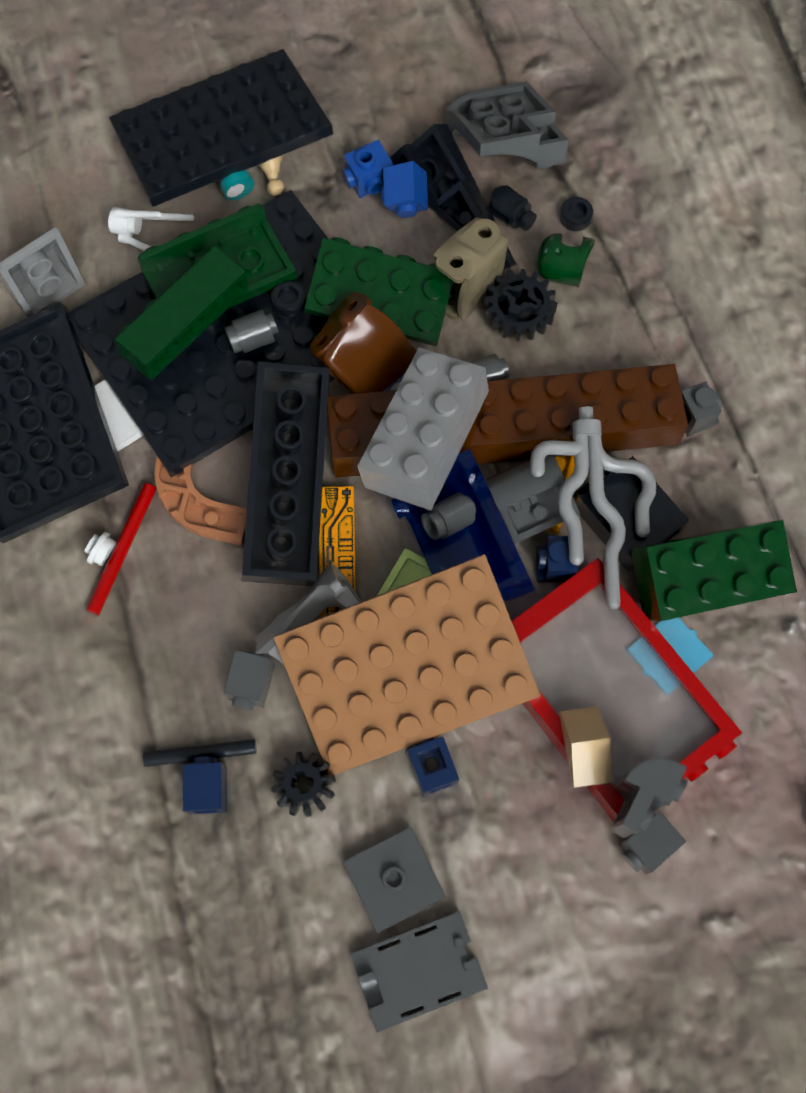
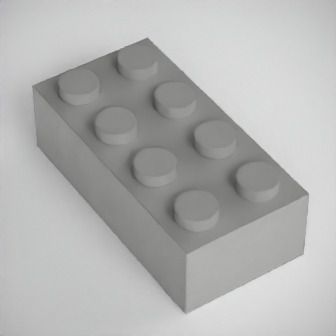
M418 348L357 466L364 487L432 510L489 392L485 367Z

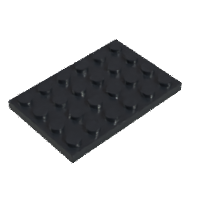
M284 49L271 52L254 61L240 64L236 68L218 75H212L205 80L190 86H184L177 91L153 98L149 102L131 109H125L109 117L113 129L152 207L224 179L235 172L244 171L333 135L332 124Z
M61 302L0 330V542L5 543L129 486L68 309Z

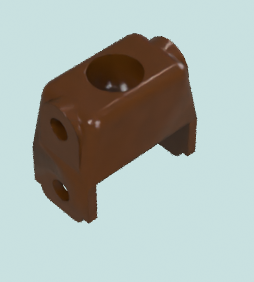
M355 292L351 296L348 295L331 313L320 333L312 341L310 351L312 356L324 368H330V374L349 393L381 392L407 371L417 350L410 344L400 328L384 313L371 306L372 301L366 295Z

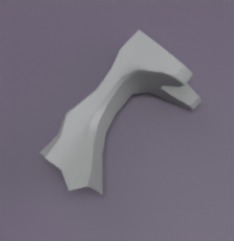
M331 563L318 576L311 590L300 602L278 615L265 630L253 638L257 642L255 654L269 653L283 663L274 641V636L313 621L326 607L344 609L362 602L347 578L334 564Z

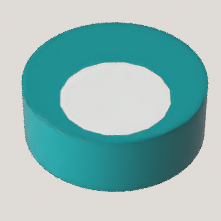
M244 170L224 178L220 188L226 199L235 201L247 196L253 190L255 183L249 172Z

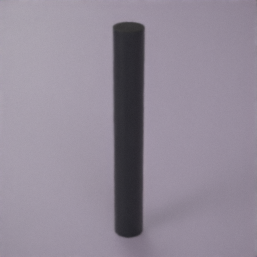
M256 739L143 752L144 767L192 762L197 757H216L217 759L257 754Z

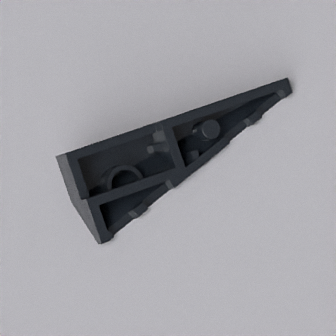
M433 124L412 144H404L389 157L394 165L414 161L427 172L428 205L457 231L477 217L490 219L495 222L447 124ZM508 246L503 271L516 265Z

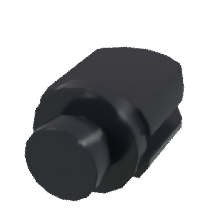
M507 185L499 186L493 190L489 204L490 213L508 227L510 226L513 229L520 227L524 231L529 230L537 218V215L531 211L529 201Z

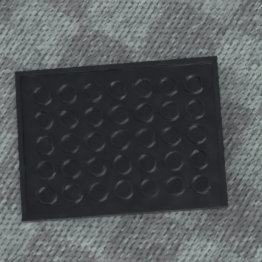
M289 190L262 206L265 209L269 225L296 269L297 278L291 281L302 286L307 301L322 239L329 238L292 190ZM142 272L69 312L80 345L171 478L182 472L188 465L191 464L192 466L252 430L258 361L324 368L312 356L310 345L328 320L327 318L305 313V308L300 314L293 317L279 315L272 306L271 293L273 289L228 308L150 381L121 356L115 341L121 328L127 323L135 321L143 313L146 305L155 299ZM260 309L263 310L265 315L271 313L279 332L273 335L275 342L244 353L243 350L234 353L224 327L231 325L232 320ZM329 373V383L336 379Z

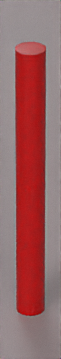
M144 483L86 608V611L99 616L157 490L155 486L149 483Z

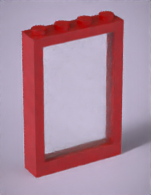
M598 557L512 620V623L541 694L540 697L522 704L567 762L559 712L598 706L611 741L612 782L586 787L614 822L626 795L613 789V787L623 775L644 761L655 758L674 760L687 767L682 778L687 777L690 782H693L709 769L705 765L707 760L714 755L720 760L737 747L733 740L741 735L742 732L621 584V603L619 608L611 610L606 606L604 563Z

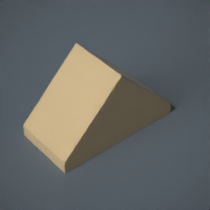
M598 706L560 711L559 715L572 787L579 788L611 783V741Z

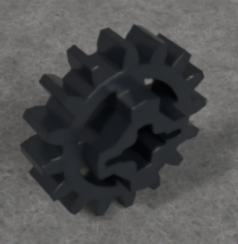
M521 269L519 276H515L511 270H508L505 280L499 275L496 276L495 286L489 285L487 287V296L484 298L483 307L486 308L485 319L493 320L491 329L495 331L502 328L503 338L513 333L515 334L516 341H520L521 334H526L529 340H533L535 330L543 335L546 331V326L552 325L554 313H556L558 302L554 301L556 291L547 290L549 280L537 281V272L528 277L526 276L525 269Z

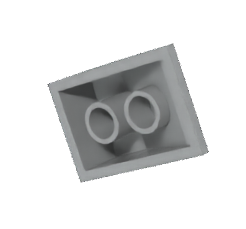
M56 227L0 262V280L27 317L59 303L86 285L60 231Z

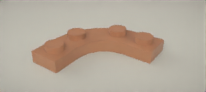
M157 457L155 462L156 488L169 515L184 529L200 537L243 546L247 508L216 502L204 497L194 487L192 481L194 464L192 466L191 464L188 465L182 472L171 478Z

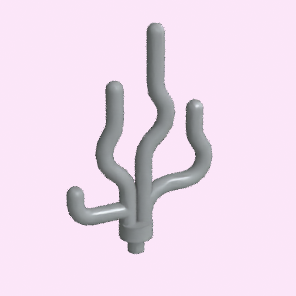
M586 406L579 408V420L572 423L573 441L549 440L536 445L531 453L530 471L534 477L543 476L545 473V457L547 455L574 456V471L564 481L558 491L557 506L559 514L568 530L569 560L576 566L582 564L584 560L583 530L581 520L572 506V495L583 484L589 472V491L592 504L608 521L611 528V536L604 548L603 557L606 606L609 609L616 610L621 603L618 555L625 541L626 528L622 516L605 496L603 469L614 473L634 474L641 480L642 489L635 502L634 512L635 531L641 538L647 537L650 533L649 508L656 495V480L651 469L643 462L633 459L613 458L605 452L601 439V421L594 419L593 407Z

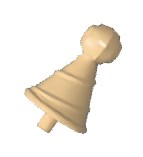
M283 155L259 164L269 180L266 186L268 193L272 196L281 195L284 190L283 182L277 179Z

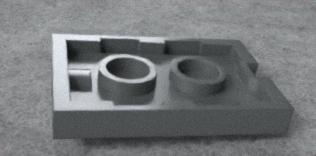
M460 911L350 954L377 1032L489 989L478 958L475 957L469 960L464 944L470 943L471 939ZM436 925L437 929L415 937L414 933ZM400 939L401 943L381 951L378 950V947ZM460 991L459 995L438 1002V999ZM423 1006L424 1008L404 1017L401 1016L402 1013Z

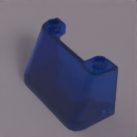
M471 449L458 454L435 503L455 492L469 496L476 507L473 524L446 539L439 538L434 540L428 536L421 523V516L426 513L425 508L396 498L390 500L398 518L406 517L411 525L431 574L485 554L504 602L535 591Z

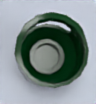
M554 233L548 235L542 241L538 250L536 260L538 273L545 280L548 279L551 282L579 288L584 267L594 246L595 239L583 237L580 246L572 247L561 243L562 234Z

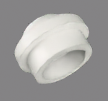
M105 531L101 536L95 534L91 538L84 551L89 555L87 558L88 563L92 565L95 562L102 566L106 562L116 545V541L110 538L111 534Z

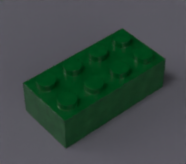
M783 520L760 522L630 549L641 609L650 621H665L797 592Z

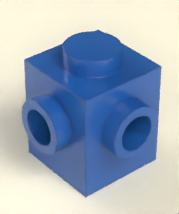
M376 140L344 154L345 169L342 170V176L349 189L354 188L360 199L366 195H374L381 191V188L384 186L383 167L394 164L381 142Z
M414 161L383 167L384 186L381 188V198L385 207L402 218L414 217L417 214L416 212L428 210L427 172Z

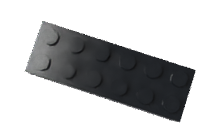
M258 361L242 582L313 586L317 581L330 368Z

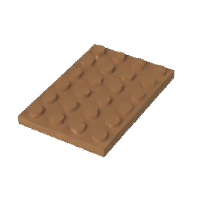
M485 554L273 637L323 762L327 761L330 764V768L327 770L329 775H336L541 696Z

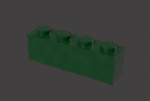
M216 246L207 254L200 255L195 260L193 267L182 277L175 278L162 296L150 301L144 308L143 313L135 321L127 323L121 328L118 336L115 338L121 356L152 381L248 290L246 271Z

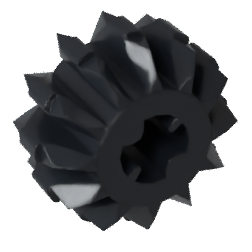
M297 752L295 756L297 764L292 765L289 759L284 758L282 763L287 772L284 773L279 770L273 772V776L283 781V783L275 784L271 787V790L274 794L285 793L277 801L280 808L285 807L292 801L289 814L296 816L300 806L303 805V812L308 818L312 816L311 804L315 803L320 811L326 809L325 804L320 800L321 796L328 799L334 798L335 793L330 789L324 788V786L336 783V778L334 775L323 776L330 768V764L325 761L316 767L318 762L317 754L312 753L308 762L305 763L302 752ZM301 776H306L311 782L314 781L313 787L308 786L310 791L302 794L299 788H294L295 782L300 783L298 778Z

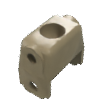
M474 218L452 235L433 255V259L436 260V268L453 281L449 298H456L458 304L456 306L447 304L445 315L452 320L462 319L465 321L486 297L487 287L495 285L496 276H502L508 238L501 233L499 226L490 219Z

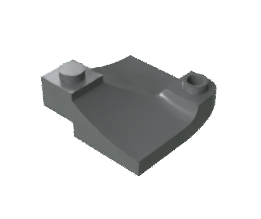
M528 82L472 91L455 100L445 111L444 124L448 125L452 135L463 136L479 156L498 154L521 156L527 158L536 169H547L553 165L566 162L569 139L554 124L556 113L554 109Z

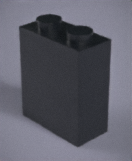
M605 471V496L622 516L626 528L625 541L619 552L618 561L629 572L634 568L630 552L631 548L670 541L684 529L689 519L656 483V495L649 508L650 533L645 538L639 537L635 531L634 512L635 502L642 489L641 480L634 474ZM588 482L577 492L579 497L576 505L582 519L606 545L611 536L610 524L592 504Z

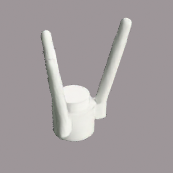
M113 207L109 214L108 227L111 233L118 234V242L130 244L145 251L151 246L132 237L134 234L140 233L142 219L193 221L195 217L192 214L161 213L159 211H139Z

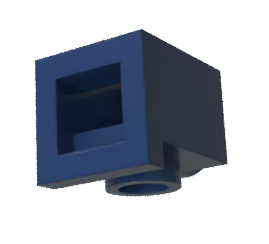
M547 536L545 545L537 546V582L564 583L577 573L578 565H573L569 560L568 536Z
M433 737L414 744L413 748L408 749V756L423 797L459 783L460 779L444 737L437 739ZM433 758L437 760L439 764L438 769L428 771L424 766L427 759Z

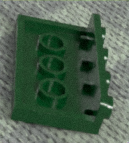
M260 203L253 206H245L238 210V212L225 218L212 220L206 226L192 232L182 233L175 239L159 246H151L138 256L142 275L155 299H158L168 290L169 285L175 278L182 277L189 271L200 255L207 254L214 246L246 271L248 290L229 308L267 292L281 282L297 278L296 269L269 225L265 209Z
M333 237L331 240L323 238L305 305V313L328 319L331 313L348 295L351 296L353 293L359 292L366 295L372 301L371 306L389 317L408 340L436 347L453 281L436 268V263L424 265L417 263L414 258L407 255H397L394 257L383 254V251L376 247L365 246L360 248L350 245V242L342 238Z

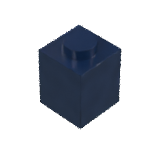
M216 757L194 758V764H183V811L189 815L227 813V767L221 762L216 763Z

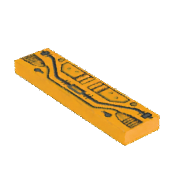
M354 486L322 487L319 575L332 563L347 578L356 592ZM326 607L320 613V618L342 609L339 607Z

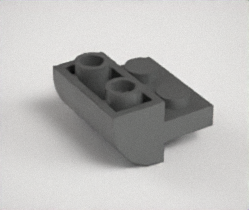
M547 455L545 457V473L541 477H534L531 474L530 459L486 479L514 544L564 522L558 511L557 497L565 478L554 455ZM572 496V506L576 511L577 515H580L578 507Z
M655 758L640 763L623 775L616 782L613 789L626 795V798L610 831L622 838L635 833L638 834L641 829L645 831L654 816L655 810L666 805L669 806L672 801L678 802L688 782L682 778L687 767L674 760Z

